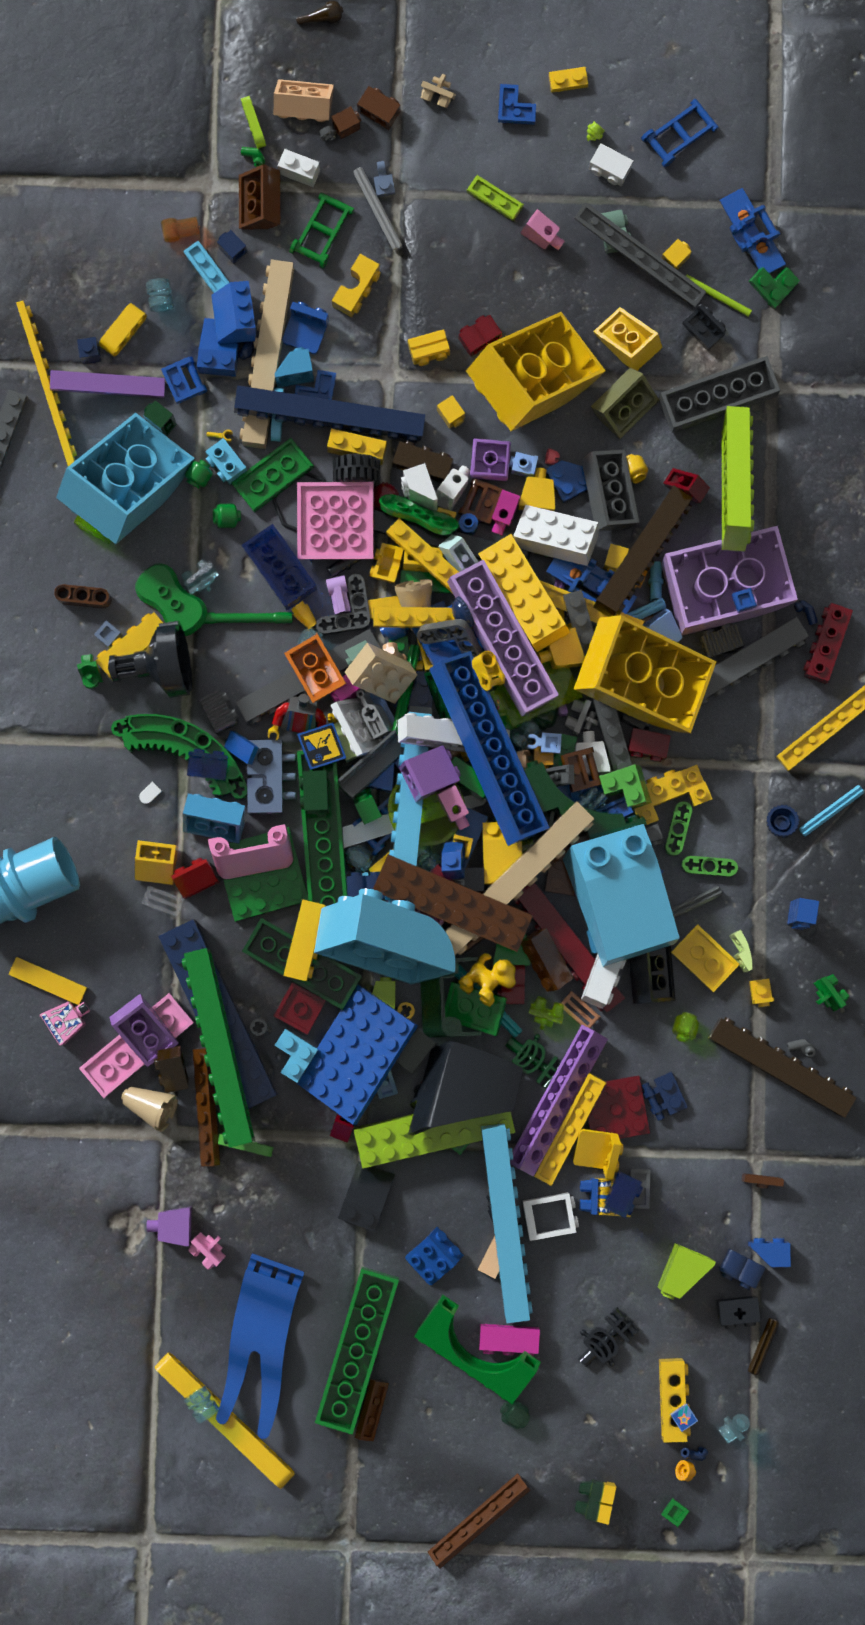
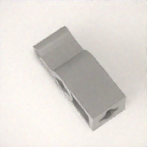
M365 690L357 691V697L361 699L364 705L362 717L373 739H380L391 733L393 726L383 707L373 703L369 692Z

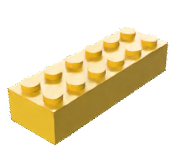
M512 534L478 553L488 566L536 652L570 633Z

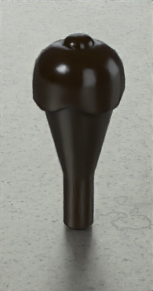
M328 1L314 12L297 17L296 21L298 25L308 22L336 23L341 20L344 10L337 1Z

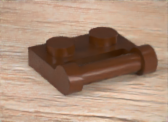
M472 478L470 490L463 507H460L458 513L460 515L473 514L479 522L490 526L502 489ZM481 488L483 492L475 511H471L470 507L477 490Z
M593 747L561 755L563 765H574L575 784L569 785L571 793L601 785L593 756ZM584 755L586 756L589 770L593 780L590 782L582 757Z

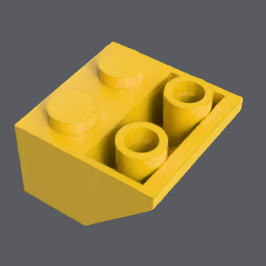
M138 840L135 855V880L173 885L174 881L171 876L175 874L179 847L171 844Z

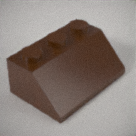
M263 164L239 174V229H270L280 225V170Z

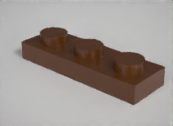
M370 1379L354 1438L363 1441H374L389 1383Z

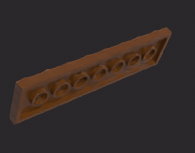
M390 854L387 855L373 890L381 892L386 897L415 904V909L516 952H518L533 917L529 913Z

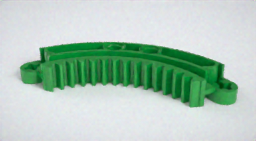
M159 714L125 716L126 718L113 722L111 726L112 733L116 737L123 738L124 747L131 753H133L134 747L137 751H140L141 746L145 751L148 750L149 746L153 751H155L156 747L161 752L164 748L167 753L172 750L175 756L179 753L180 758L185 757L187 762L191 761L194 767L197 766L196 769L199 772L202 771L203 777H207L205 780L211 783L209 787L215 789L212 792L214 796L223 797V795L231 793L234 798L240 800L248 795L245 779L234 759L215 738L196 725L182 719ZM118 724H121L122 726H127L129 724V726L133 729L129 732V728L123 729V733L121 734L118 731H115V729L118 728ZM178 725H184V732L180 734L175 732V728ZM202 737L209 738V742L205 746L199 745V740ZM242 778L243 782H239L241 788H245V790L239 796L238 793H234L237 790L236 784L234 783L231 786L230 781L234 782Z

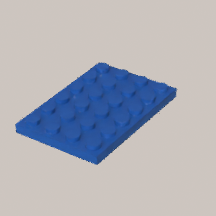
M357 984L344 1009L340 1010L317 1047V1053L297 1084L352 1125H357L418 1025Z

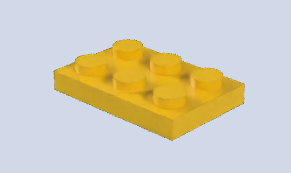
M698 924L671 951L712 992L740 965Z

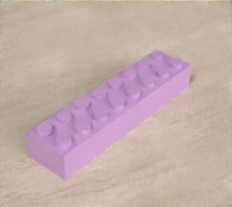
M482 560L451 576L447 583L455 598L460 596L468 606L474 620L472 628L484 650L491 651L496 656L500 669L505 676L504 686L521 717L556 699L559 695L485 561Z

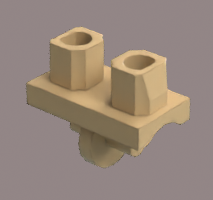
M442 74L440 78L433 77L432 82L437 83V86L425 81L421 84V87H423L421 98L431 102L434 92L440 94L437 105L444 108L448 107L451 99H455L456 94L443 89V86L447 88L451 86L450 82L445 81V74Z

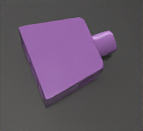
M192 1207L159 1212L158 1220H147V1232H158V1241L190 1246Z

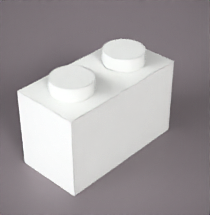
M600 143L590 161L589 170L596 176L606 178L613 185L622 186L632 168L633 160Z
M284 149L278 163V170H280V175L314 187L320 173V164L318 161Z

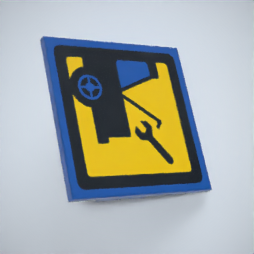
M334 723L297 734L310 770L346 759Z

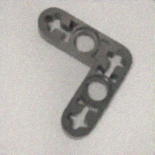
M353 574L348 579L352 612L320 617L316 622V629L320 634L329 635L362 630L370 625L365 581L361 575ZM354 579H358L359 582H362L359 584V592L352 595V592L356 591L355 586L351 585V583L354 582ZM356 597L364 599L365 602L362 606L358 607L354 604ZM361 615L365 619L367 618L363 625L360 622H354L355 626L351 627L352 621L350 617L354 616V620H358ZM346 618L349 622L348 626L345 628L339 627V619ZM332 619H335L336 629L333 630V626H328L327 630H323L322 627L319 628L323 621H326V624H332Z
M463 619L424 624L417 632V639L424 644L455 640L462 654L471 651L475 658L483 653L472 629ZM439 629H444L447 634H442ZM463 641L470 642L472 646L465 645Z

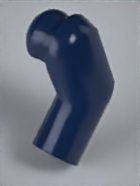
M702 1446L697 1451L689 1448L681 1450V1456L691 1460L703 1461L706 1459V1455H708V1450Z

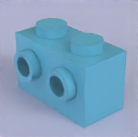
M224 438L205 451L207 455L206 461L212 468L214 466L219 471L217 475L223 483L227 481L231 485V482L247 471L246 466Z

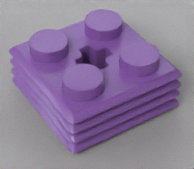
M473 439L470 478L507 481L511 442ZM490 456L495 460L491 464L487 461Z

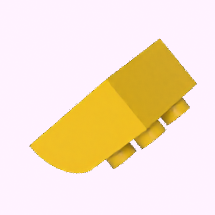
M562 312L488 344L466 370L474 381L478 392L485 396L497 412L498 419L510 431L562 407L586 390L606 371Z
M622 615L601 617L597 623L574 690L648 724L676 732L691 733L716 661Z

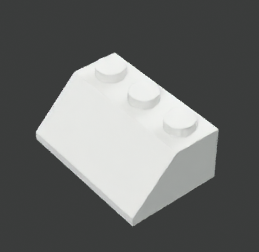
M425 463L403 470L401 489L404 497H408L409 500L424 508L437 511L438 499Z

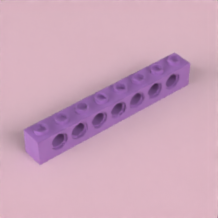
M581 1025L513 1150V1160H510L511 1165L534 1177L586 1077L591 1072L608 1040L607 1038Z

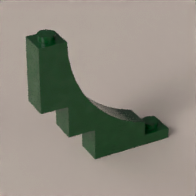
M535 760L527 763V767L523 769L542 812L558 808L561 817L575 802L557 788L542 762L538 763ZM583 807L594 818L592 827L586 831L589 840L641 824L647 825L645 817H639L638 814L628 817V821L625 822L622 813L599 812Z

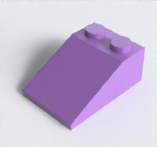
M141 994L109 1017L112 1027L147 1067L154 1063V1059L157 1058V1050L172 1048L178 1044V1041Z

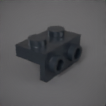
M702 304L698 305L697 309L682 323L707 350L713 347L726 333L724 323L719 319L716 320L712 311Z

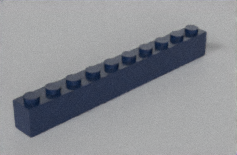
M237 385L234 413L242 417L253 415L262 420L273 418L281 423L286 421H292L296 425H305L306 423L312 424L315 428H324L325 426L341 431L345 429L350 430L354 434L369 433L373 437L384 435L392 440L403 438L412 443L421 441L425 414L239 385Z

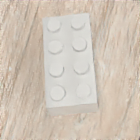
M525 505L513 537L520 549L588 566L599 536L598 522Z

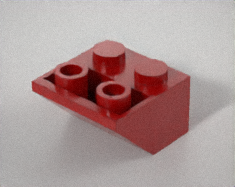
M196 859L191 862L192 866L188 868L180 867L171 876L184 899L219 883L207 859Z

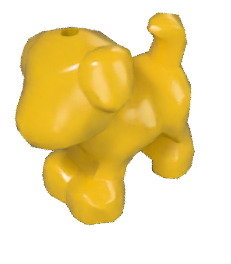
M484 953L479 957L478 962L472 966L470 972L459 980V984L465 993L470 994L474 989V983H478L482 987L478 994L481 996L479 1000L484 1005L491 1007L495 1000L492 991L498 984L506 988H512L515 985V967L508 960H499L490 971L484 964L492 956Z

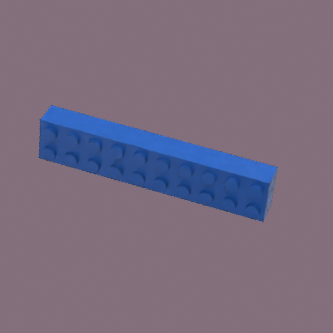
M471 651L441 660L429 670L507 845L510 846L536 836L550 827L489 691H485L480 685L479 679L472 667L474 657Z

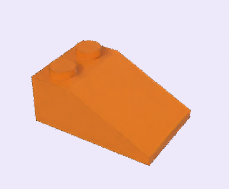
M318 634L284 653L312 703L346 685L345 680Z

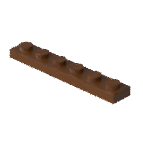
M206 1048L193 1049L201 1167L220 1165L216 1105L213 1097L215 1089L214 1086H211L209 1074H212L210 1066H206L204 1055L207 1054Z
M518 1473L427 1551L439 1569L530 1491V1488Z

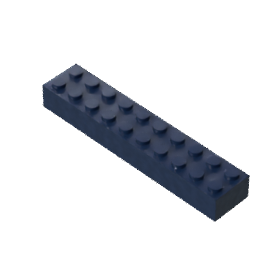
M194 919L158 936L191 1007L193 992L191 989H188L186 978L189 975L188 971L183 968L182 959L185 958L184 953L208 948ZM213 958L249 1109L278 1094ZM194 1008L195 1016H198L197 1009Z

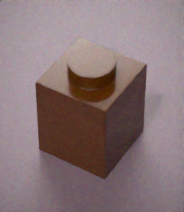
M351 106L331 116L332 124L335 130H337L340 139L360 130L361 117L357 111L354 112Z

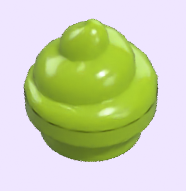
M594 121L587 126L588 141L602 139L604 136L602 134L605 130Z

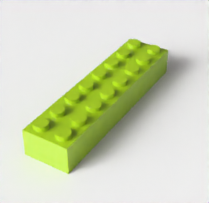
M727 406L721 431L722 550L745 551L747 544L751 542V532L754 530V520H751V516L754 514V505L751 504L754 498V489H751L754 475L750 473V471H753L754 461L750 459V456L753 455V445H750V442L753 440V430H750L753 424V416H750V408Z
M511 1112L434 1127L414 1136L408 1134L413 1114L354 1127L362 1169L482 1141L481 1126L504 1123L506 1129H510V1134L515 1133Z

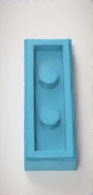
M199 241L183 251L213 294L229 283Z

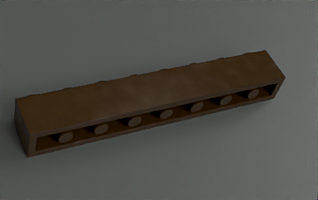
M676 486L672 487L594 604L595 609L608 617L622 613L626 606L623 603L626 599L630 601L635 593L633 588L635 585L640 586L645 578L643 576L644 572L650 571L655 563L652 560L655 556H660L664 550L662 545L664 542L668 543L673 536L672 530L679 528L683 521L681 519L682 515H687L693 505L690 504L692 496Z
M727 1017L718 1019L708 1036L709 1040L838 1116L846 1118L856 1100V1097L852 1095L853 1091L844 1086L842 1089L835 1085L836 1081L827 1076L825 1079L818 1075L820 1072L810 1066L808 1069L802 1066L803 1062L795 1057L788 1058L785 1056L786 1052L778 1047H775V1049L768 1046L769 1042L761 1037H758V1039L751 1036L752 1032L744 1027L741 1029L734 1026L735 1022Z

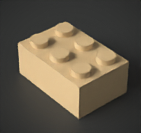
M366 643L345 671L352 685L394 704L417 676V673L408 661L370 643Z

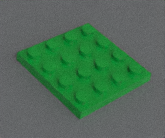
M289 827L287 828L293 852V863L289 867L233 879H223L235 922L302 903V900L308 901L307 890ZM268 833L240 840V843H229L230 849L237 850L268 844Z

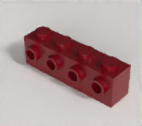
M831 603L828 608L824 607L821 618H824L822 625L819 624L815 635L818 636L816 643L812 642L809 653H811L810 660H806L803 671H806L804 677L823 684L829 682L853 610Z

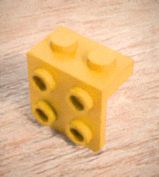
M587 1129L580 1130L573 1157L574 1165L603 1169L605 1178L613 1179L615 1172L617 1173L619 1170V1155L623 1153V1144L620 1141L619 1135Z

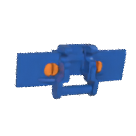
M743 188L719 200L733 224L729 228L742 253L747 252L750 254L758 270L764 267L770 274L786 265L773 242L781 233L774 227L765 211V205L754 208ZM758 214L770 233L769 235H765L763 232L760 233L754 222Z
M557 558L553 559L546 573L568 585L569 592L580 590L576 587L577 583L597 594L598 597L615 572L612 570L607 572L596 566L597 561L591 559L588 566ZM582 591L584 598L596 602L597 599ZM633 595L630 601L625 600L623 604L626 606L622 613H628L637 596Z

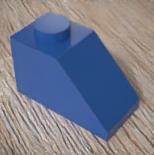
M464 841L446 842L442 851V873L444 878L448 880L465 879Z

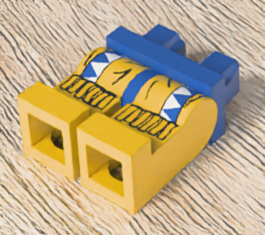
M590 1178V1180L580 1181V1192H590V1200L580 1199L579 1210L593 1215L631 1217V1199L611 1196L631 1197L632 1179Z

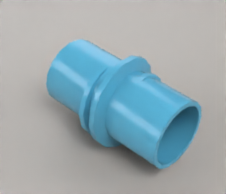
M57 837L50 838L19 853H16L12 848L3 850V858L0 856V924L17 919L25 923L32 921L36 917L37 907L79 889L80 882L75 864L60 839Z

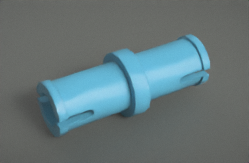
M654 561L655 563L650 569V579L648 580V584H650V601L662 598L664 579H662L661 562Z

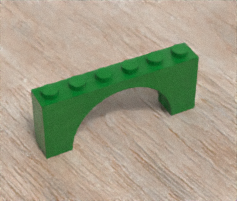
M442 1295L422 1322L414 1337L422 1344L433 1349L438 1355L449 1360L454 1366L462 1369L471 1378H475L487 1389L498 1394L503 1400L513 1404L537 1373L541 1362L526 1351L516 1359L504 1363H490L471 1355L460 1344L454 1330V1316L459 1305Z

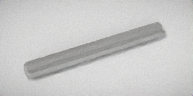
M363 168L355 169L354 176L393 251L396 252L402 249V243Z

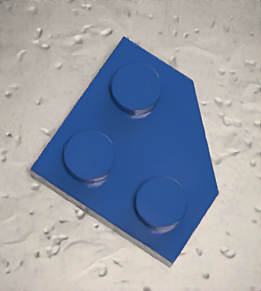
M561 460L546 468V474L549 479L554 481V488L563 503L587 491L583 466Z

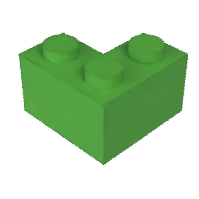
M634 764L599 776L604 794L613 796L624 792L629 808L634 809L652 803L641 766Z

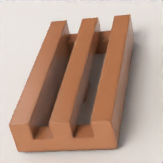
M572 991L559 1004L577 1023L591 1028L600 1018L594 1010ZM573 997L594 1016V1019L592 1020L569 999ZM566 1002L585 1018L589 1024L586 1025L565 1006Z

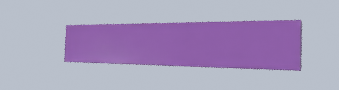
M50 371L51 391L164 398L165 378Z

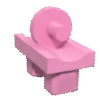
M201 1232L191 1241L192 1245L188 1250L195 1257L201 1252L206 1257L202 1264L208 1270L214 1266L217 1267L226 1257L221 1252L223 1247L217 1243L221 1238L218 1236L214 1240L210 1235L206 1237Z

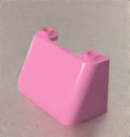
M285 824L274 826L269 830L268 844L233 850L230 849L228 841L222 837L208 839L216 870L223 879H233L284 869L293 863L289 831Z

